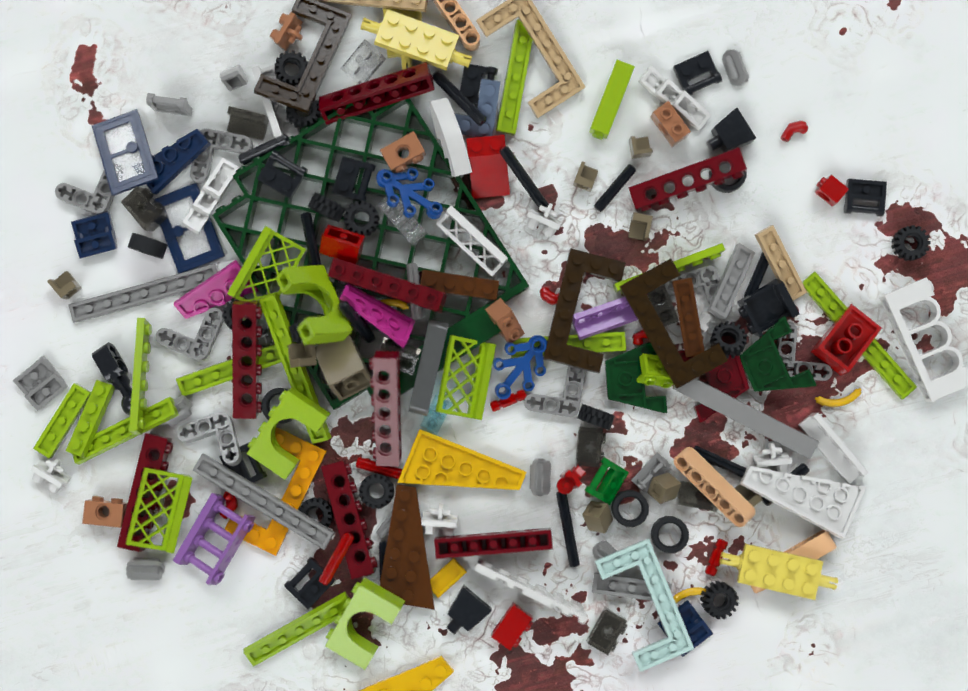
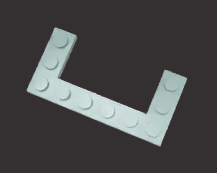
M648 538L595 560L602 580L638 565L667 637L632 652L640 672L694 649Z

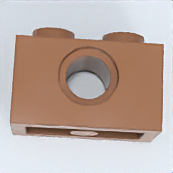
M669 101L653 111L650 116L672 147L688 137L691 132Z
M414 131L380 149L382 156L393 173L403 172L407 169V165L421 162L426 155ZM402 150H407L409 155L406 158H401L399 153Z
M501 298L485 309L493 323L501 330L499 334L507 343H513L525 334L513 311Z
M92 496V499L85 500L82 524L121 528L128 503H124L123 499L111 498V501H105L104 497ZM104 506L109 509L108 516L103 514Z

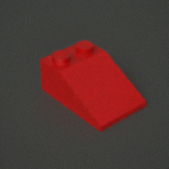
M505 135L466 138L468 157L472 169L470 173L472 197L478 199L510 195L508 166L499 153L506 146Z
M851 304L810 352L829 365L840 376L850 372L881 331L882 327Z

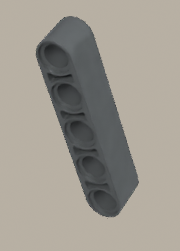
M429 320L408 412L424 416L428 415L449 323Z

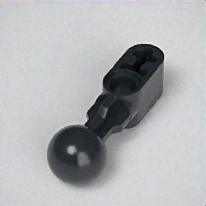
M108 342L94 351L92 358L105 380L112 383L114 388L120 391L123 396L121 400L122 410L130 415L132 388L129 385L130 379L127 376L128 368L116 347Z

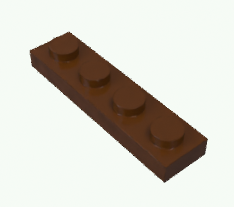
M422 270L420 285L448 294L496 300L499 281Z
M692 277L673 280L686 357L696 356L704 352L705 349Z

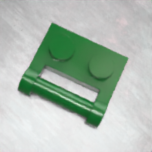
M603 457L600 468L584 491L610 505L629 472Z

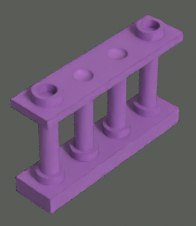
M211 493L173 559L178 565H188V563H191L208 574L209 577L205 582L208 585H217L223 580L225 570L247 532L253 528L256 518L253 515L247 514L242 518L225 507V498L221 494ZM218 512L239 524L234 534L214 523V518ZM208 529L229 541L224 551H221L204 539ZM198 546L219 558L214 569L195 557L194 553Z

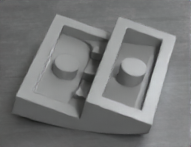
M42 356L13 380L25 394V398L37 411L68 387L61 375L45 356Z

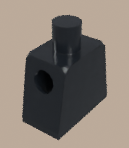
M735 108L711 130L714 137L706 143L711 151L721 147L725 153L752 143L756 136L739 109Z
M463 585L447 614L452 620L446 628L453 634H456L461 627L470 631L491 613L492 607L467 586Z

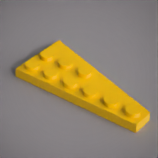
M419 429L398 483L520 490L527 472Z
M439 656L359 691H433L454 672V669L443 656Z

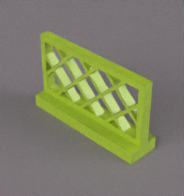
M265 226L227 294L239 301H258V299L277 293L280 297L282 294L281 289L270 294L267 282L274 281L276 278L266 280L263 269L275 266L278 276L277 265L288 263L289 267H291L290 262L295 261L292 267H296L306 249ZM273 236L281 239L282 248L272 250L270 242ZM284 241L290 244V246L285 247ZM269 246L270 251L265 252V250ZM295 247L301 250L297 258L289 260L286 249ZM284 250L287 261L276 263L273 252ZM271 253L274 264L262 267L260 259L263 255ZM258 263H259V264H260V268L255 269L256 266H257ZM261 270L264 281L253 284L252 273ZM250 280L251 285L246 286L247 282ZM265 283L268 294L257 297L254 286ZM252 287L255 298L246 300L240 297L243 289Z
M450 335L435 412L482 420L496 344L486 342L480 344L479 353L473 356L469 348L477 344V340ZM455 340L460 341L464 347L458 353L454 350ZM467 351L470 360L463 365L459 356ZM456 359L460 368L453 372L450 364ZM473 362L476 367L475 373L470 376L466 367ZM463 371L467 379L459 383L455 375ZM452 378L456 387L449 391L446 385L447 381ZM470 382L472 390L466 395L462 386ZM459 389L463 398L456 402L452 394ZM449 397L453 406L447 410L442 409L443 401ZM466 400L469 405L467 413H462L459 405Z
M144 467L126 545L162 550L174 554L192 482L190 475ZM148 473L156 474L159 481L149 486L146 481ZM170 477L178 478L176 486L169 490L164 481ZM162 483L167 492L157 497L152 489ZM150 491L155 499L145 505L142 501V496ZM169 494L172 498V503L164 509L159 500ZM157 502L162 511L152 517L147 508ZM146 510L150 519L140 524L137 516L140 512ZM164 513L168 518L167 523L159 527L154 519ZM153 521L157 530L147 535L142 527ZM141 529L145 538L139 542L131 541L133 533ZM160 532L163 537L162 544L155 545L150 538Z

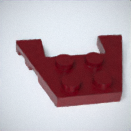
M685 350L678 351L684 362L694 357H686ZM729 355L727 362L704 374L708 385L734 398H737L749 389L740 357L737 355L735 358H731V355ZM703 404L693 406L699 423L717 412Z

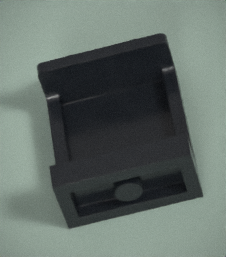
M774 279L737 302L740 307L738 308L739 314L748 323L746 325L748 331L758 337L763 336L762 332L775 325L782 317L790 316L794 318L800 314L784 282L778 279Z

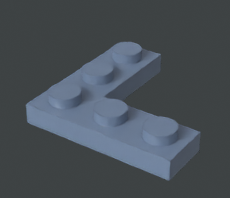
M481 79L477 108L486 117V122L482 126H478L468 115L454 113L462 135L475 137L493 136L501 81Z

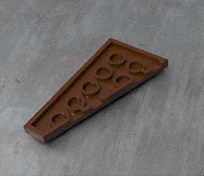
M397 484L380 586L405 601L403 605L435 610L416 487Z

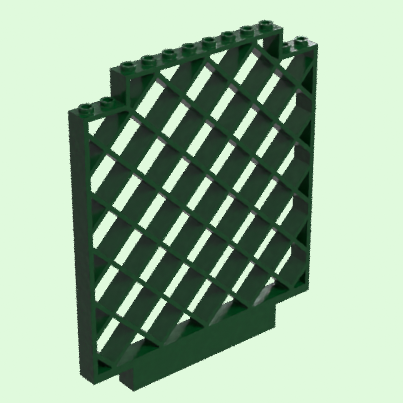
M411 99L378 108L376 113L372 110L368 111L372 120L357 116L344 117L346 119L343 120L338 118L332 145L307 140L330 125H326V121H324L323 117L317 119V123L311 127L306 126L295 137L290 136L289 145L279 146L274 150L282 155L297 146L293 163L298 166L301 164L305 146L329 151L330 154L324 177L306 174L304 180L322 183L320 194L327 197L329 185L334 186L335 183L331 176L337 153L360 158L362 162L374 161L387 164L383 156L370 154L376 129L403 134L402 137L414 131L417 138L431 141L434 149L430 167L411 163L406 166L407 169L415 168L419 172L428 173L427 178L430 179L433 178V175L455 179L459 185L455 206L453 207L461 215L481 220L485 226L483 235L487 238V234H490L499 250L508 257L507 262L510 266L506 286H498V290L505 293L498 296L496 300H492L472 314H470L473 297L468 298L465 312L443 307L442 312L465 318L447 329L438 372L444 369L450 335L477 340V344L469 348L470 351L498 335L501 330L493 323L485 309L500 298L506 303L528 289L529 285L460 176L452 177L448 158L444 157L442 148ZM353 103L347 104L345 110L351 108ZM408 105L409 109L404 127L379 122V120L401 106ZM333 109V113H331L327 117L328 120H330L331 118L337 115L338 117L341 115L337 113V110L335 111V109ZM413 115L424 131L410 128ZM344 121L370 127L364 152L339 147ZM273 150L263 157L258 156L254 158L247 167L242 166L235 171L236 173L232 176L244 195L236 196L231 200L232 203L227 206H220L215 210L216 213L212 215L242 264L246 261L245 254L250 235L259 237L261 231L251 229L257 203L282 208L277 233L284 236L290 210L301 213L310 212L311 215L315 216L313 225L316 240L321 218H326L310 208L291 204L292 199L286 196L284 202L259 197L262 182L257 178ZM405 150L399 153V157H404ZM438 154L449 171L435 168ZM274 166L294 179L297 176V173L292 170ZM360 168L357 185L355 184L354 188L356 194H358L365 169ZM257 171L252 194L250 195L242 179ZM367 188V194L387 198L385 191ZM393 188L394 194L399 197V201H401L400 194L395 193L396 189ZM424 190L423 197L428 199L429 192ZM463 193L474 211L460 208ZM410 199V202L412 204L420 205L417 202ZM249 202L244 228L223 222L222 218ZM440 203L443 211H446L451 206ZM386 204L382 224H379L376 228L380 230L375 256L361 254L359 259L373 262L372 270L377 271L379 264L405 269L404 280L408 281L406 265L413 263L418 239L446 245L440 272L445 273L450 247H460L450 237L445 239L420 233L425 213L423 206H420L415 232L388 226L392 207ZM355 215L354 221L357 225L364 226L368 223V221L356 219ZM453 219L450 229H455V221ZM229 230L242 233L239 246ZM386 232L413 237L407 264L380 258ZM273 236L272 240H275L273 250L281 248V239ZM288 238L302 247H307L305 241ZM472 245V251L479 252L478 256L483 255V247L481 245ZM280 251L273 252L276 263L278 262ZM308 251L306 252L303 266H310ZM272 256L269 265L274 264ZM477 263L473 277L478 278L480 265ZM275 266L263 269L264 272H267L266 280L273 279L274 274L277 275ZM418 267V273H422V270L435 271ZM253 272L251 275L253 282H261L256 273ZM514 272L520 283L510 289V282ZM334 280L331 283L338 295L339 289L344 290L346 285L340 284L341 281ZM273 281L267 282L269 291H271ZM263 284L256 285L262 296L268 294L265 284L264 286ZM358 288L361 291L369 294L370 296L379 297L383 299H394L376 292ZM302 293L296 295L294 308L283 305L285 311L292 312L290 326L297 323L299 314L312 317L324 316V314L300 309L304 295ZM397 307V311L402 313V309ZM431 310L429 320H434L435 311ZM360 317L364 322L366 321L364 317ZM366 324L370 330L382 332L377 327ZM357 332L355 344L359 350L362 337ZM413 334L409 336L410 339L425 342V337ZM391 338L387 351H393L395 341ZM455 340L454 350L458 353L464 347L460 341ZM424 344L400 358V396L414 388ZM467 351L461 354L459 358L465 356L467 354ZM317 358V365L306 366L333 410L343 406L366 390L370 396L374 394V388L368 387L342 401L338 398L334 400L328 390L331 388L328 384H324L319 376L321 367ZM363 358L365 363L370 364V359ZM380 371L385 376L389 375L386 371ZM386 389L381 390L385 394L389 393Z

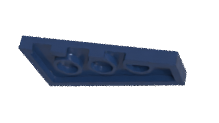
M199 129L190 132L176 140V143L173 145H167L161 149L162 151L152 155L159 179L146 185L153 194L157 195L211 145ZM142 162L132 165L138 175L145 172Z

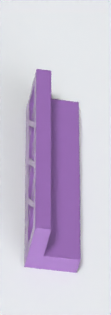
M622 297L573 314L572 324L579 340L637 321V318L626 298Z

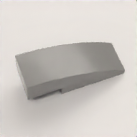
M240 65L220 72V79L229 91L244 86L248 82Z

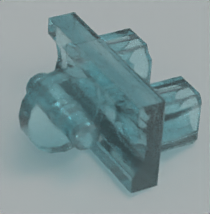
M435 394L429 407L428 415L424 417L420 426L438 434L447 414L435 412L438 395ZM445 399L442 409H449L452 406V402Z

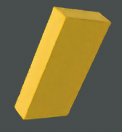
M455 558L450 560L430 579L432 592L437 598L443 595L467 573Z

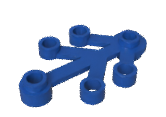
M409 168L407 172L393 173L390 170L382 169L377 173L376 181L380 187L385 189L387 205L389 207L395 208L399 203V197L394 194V188L399 191L405 217L412 218L416 212V208L411 205L410 199L426 208V214L429 218L438 219L441 216L443 208L439 202H430L414 192L432 191L435 186V182L432 179L427 178L422 183L412 184L398 182L402 180L415 181L419 174L415 168Z
M534 335L526 343L514 344L509 342L504 346V350L508 355H514L519 351H527L524 356L505 360L495 358L493 360V367L498 371L506 367L515 366L506 380L495 387V394L499 399L504 400L510 397V387L522 371L524 376L522 387L525 391H532L535 385L532 381L530 360L534 355L536 365L533 368L534 373L537 376H543L546 373L542 353L546 349L547 341L543 336ZM539 341V346L534 347V343ZM513 346V350L509 352L508 347ZM501 361L502 365L500 367H496V363ZM539 367H542L543 370L538 373L537 369ZM530 382L531 386L526 388V383ZM505 387L504 392H499V389Z

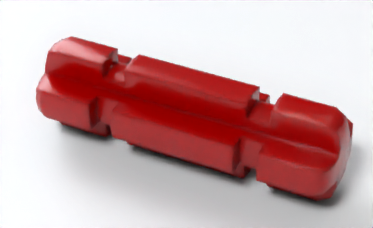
M522 389L517 391L516 394L512 393L507 399L490 402L492 411L495 412L500 410L501 407L505 408L517 403L519 400H525L527 395Z
M720 538L717 539L716 549H713L708 561L710 564L705 569V573L710 576L716 575L718 570L716 568L717 566L719 567L720 558H722L721 553L728 546V542Z

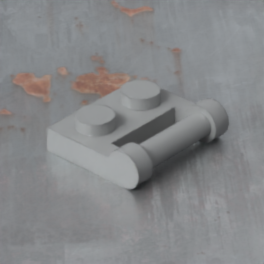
M153 93L147 94L146 103L154 111L192 116L193 108L188 104L187 98L180 97V99L155 96Z

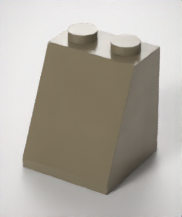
M350 334L344 341L321 343L315 347L316 358L328 386L340 401L370 387V372Z

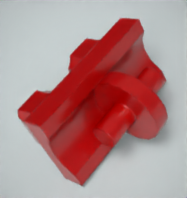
M579 465L574 466L570 471L562 472L560 475L561 479L558 480L556 485L558 492L569 494L573 489L579 488L583 484L580 480L586 472Z

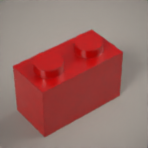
M328 224L322 235L319 253L357 264L362 254L365 236Z
M513 602L492 631L491 637L508 650H511L512 647L516 648L522 640L521 634L524 631L527 632L533 624L531 621L533 619L532 615Z

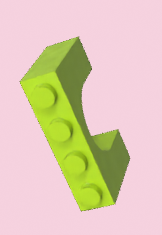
M324 265L284 267L276 277L282 294H307L319 302L324 312V316L306 318L297 328L304 345L344 341L353 330L349 321L339 310L338 304L340 301Z
M293 387L288 391L284 390L278 400L281 402L277 407L274 406L268 414L270 419L267 423L264 421L259 427L258 431L260 434L257 438L253 437L248 444L250 449L247 452V455L284 480L290 476L300 460L278 444L275 436L278 422L283 419H295L317 433L331 414Z
M364 577L361 583L357 582L352 590V593H354L353 598L348 597L343 606L346 609L343 614L340 612L334 621L337 626L335 629L331 627L325 637L328 639L325 647L366 670L379 646L360 636L355 631L352 624V616L358 612H370L392 624L405 601Z

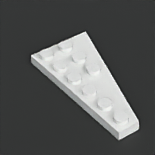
M752 466L747 467L740 482V485L840 539H845L866 489L864 486L832 482L831 480L776 472Z
M477 561L474 568L475 571L495 581L502 580L503 584L511 589L520 588L521 592H523L522 594L550 608L557 606L558 611L562 612V614L566 616L575 615L579 618L578 622L585 624L587 615L580 602L573 599L569 602L560 593L553 591V594H551L542 585L535 584L533 586L524 577L518 576L515 578L506 569L500 568V570H497L488 561Z

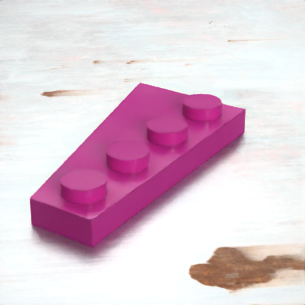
M237 260L233 261L176 300L174 306L187 319L231 301L230 299L234 297L228 295L227 292L242 268ZM250 280L247 282L246 286L251 285ZM254 286L255 292H259L258 288ZM252 287L243 289L240 297L243 298L244 295L253 293Z
M347 283L339 299L347 301L358 314L404 348L415 320Z

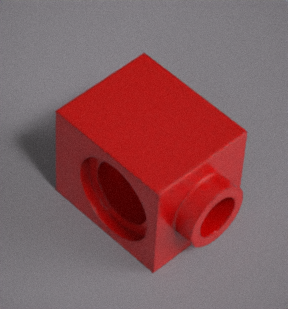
M830 175L827 178L822 177L816 184L818 188L815 193L830 206H834L849 188L833 175Z

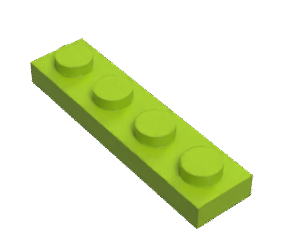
M96 380L66 448L67 452L83 458L86 457L115 391L113 385Z
M74 383L33 449L49 459L52 458L87 403L91 392Z

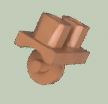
M292 12L289 15L283 13L279 18L282 28L280 31L274 29L270 34V38L285 51L288 50L289 46L296 39L299 41L303 39V36L299 34L303 22Z

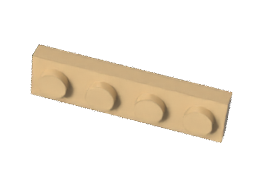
M770 225L755 234L776 279L784 282L792 300L794 301L806 294L807 291L774 226Z

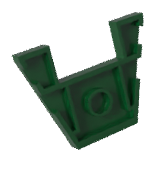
M785 316L739 356L754 392L817 386L810 369L792 377L788 373L774 342L793 333Z
M650 342L604 361L608 400L668 413L666 396L646 397L645 384L637 383V378L642 374L639 357L643 353L657 356Z

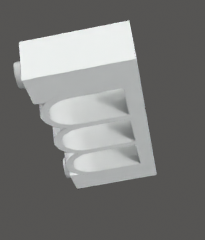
M927 277L882 295L879 299L925 402H933L968 387V368L963 366V358L959 350L949 346L952 340V333L946 324L938 321L941 309L938 302L931 298V296L935 295L933 292L934 286ZM917 302L925 303L930 309V318L924 324L908 330L900 310ZM930 326L935 327L941 333L940 344L936 348L919 355L911 334ZM941 351L947 352L952 358V367L946 373L930 379L922 359Z

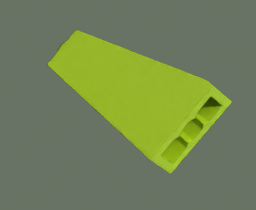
M616 60L589 131L593 137L601 140L603 138L607 139L635 66Z

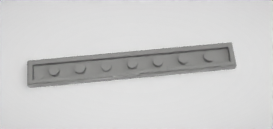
M211 264L68 304L73 323H78L189 292L219 272L217 264Z
M694 379L677 389L673 386L674 390L809 459L819 444L818 440L698 379Z
M204 453L201 454L192 470L323 550L326 549L335 533Z

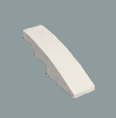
M652 66L638 80L644 88L663 104L669 101L679 116L697 130H700L712 116L685 90L681 91L669 78L665 79Z
M448 98L429 101L437 140L441 139L444 157L449 160L452 177L471 173L472 169L467 149Z
M224 158L221 159L203 186V190L193 203L191 210L182 221V226L199 235L234 178L232 175L236 173L235 171L239 168L238 166Z

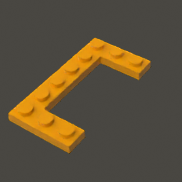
M276 427L275 436L278 444L300 460L281 499L298 510L327 451ZM229 519L225 530L234 534L239 524ZM274 519L271 520L267 529L254 523L253 528L247 532L243 540L276 556L289 529Z

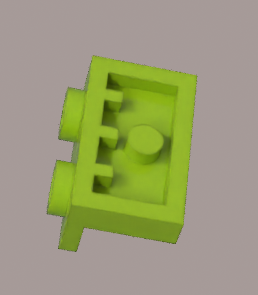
M643 353L639 357L642 374L637 378V383L647 386H661L662 388H669L673 385L658 356Z

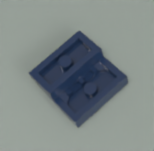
M110 212L71 222L76 238L74 242L79 259L117 249Z
M688 600L677 607L694 648L713 635V632ZM660 620L657 624L665 633V630ZM688 651V652H686V653H684V654H681V656L684 657V656H685L686 654H688L690 651Z

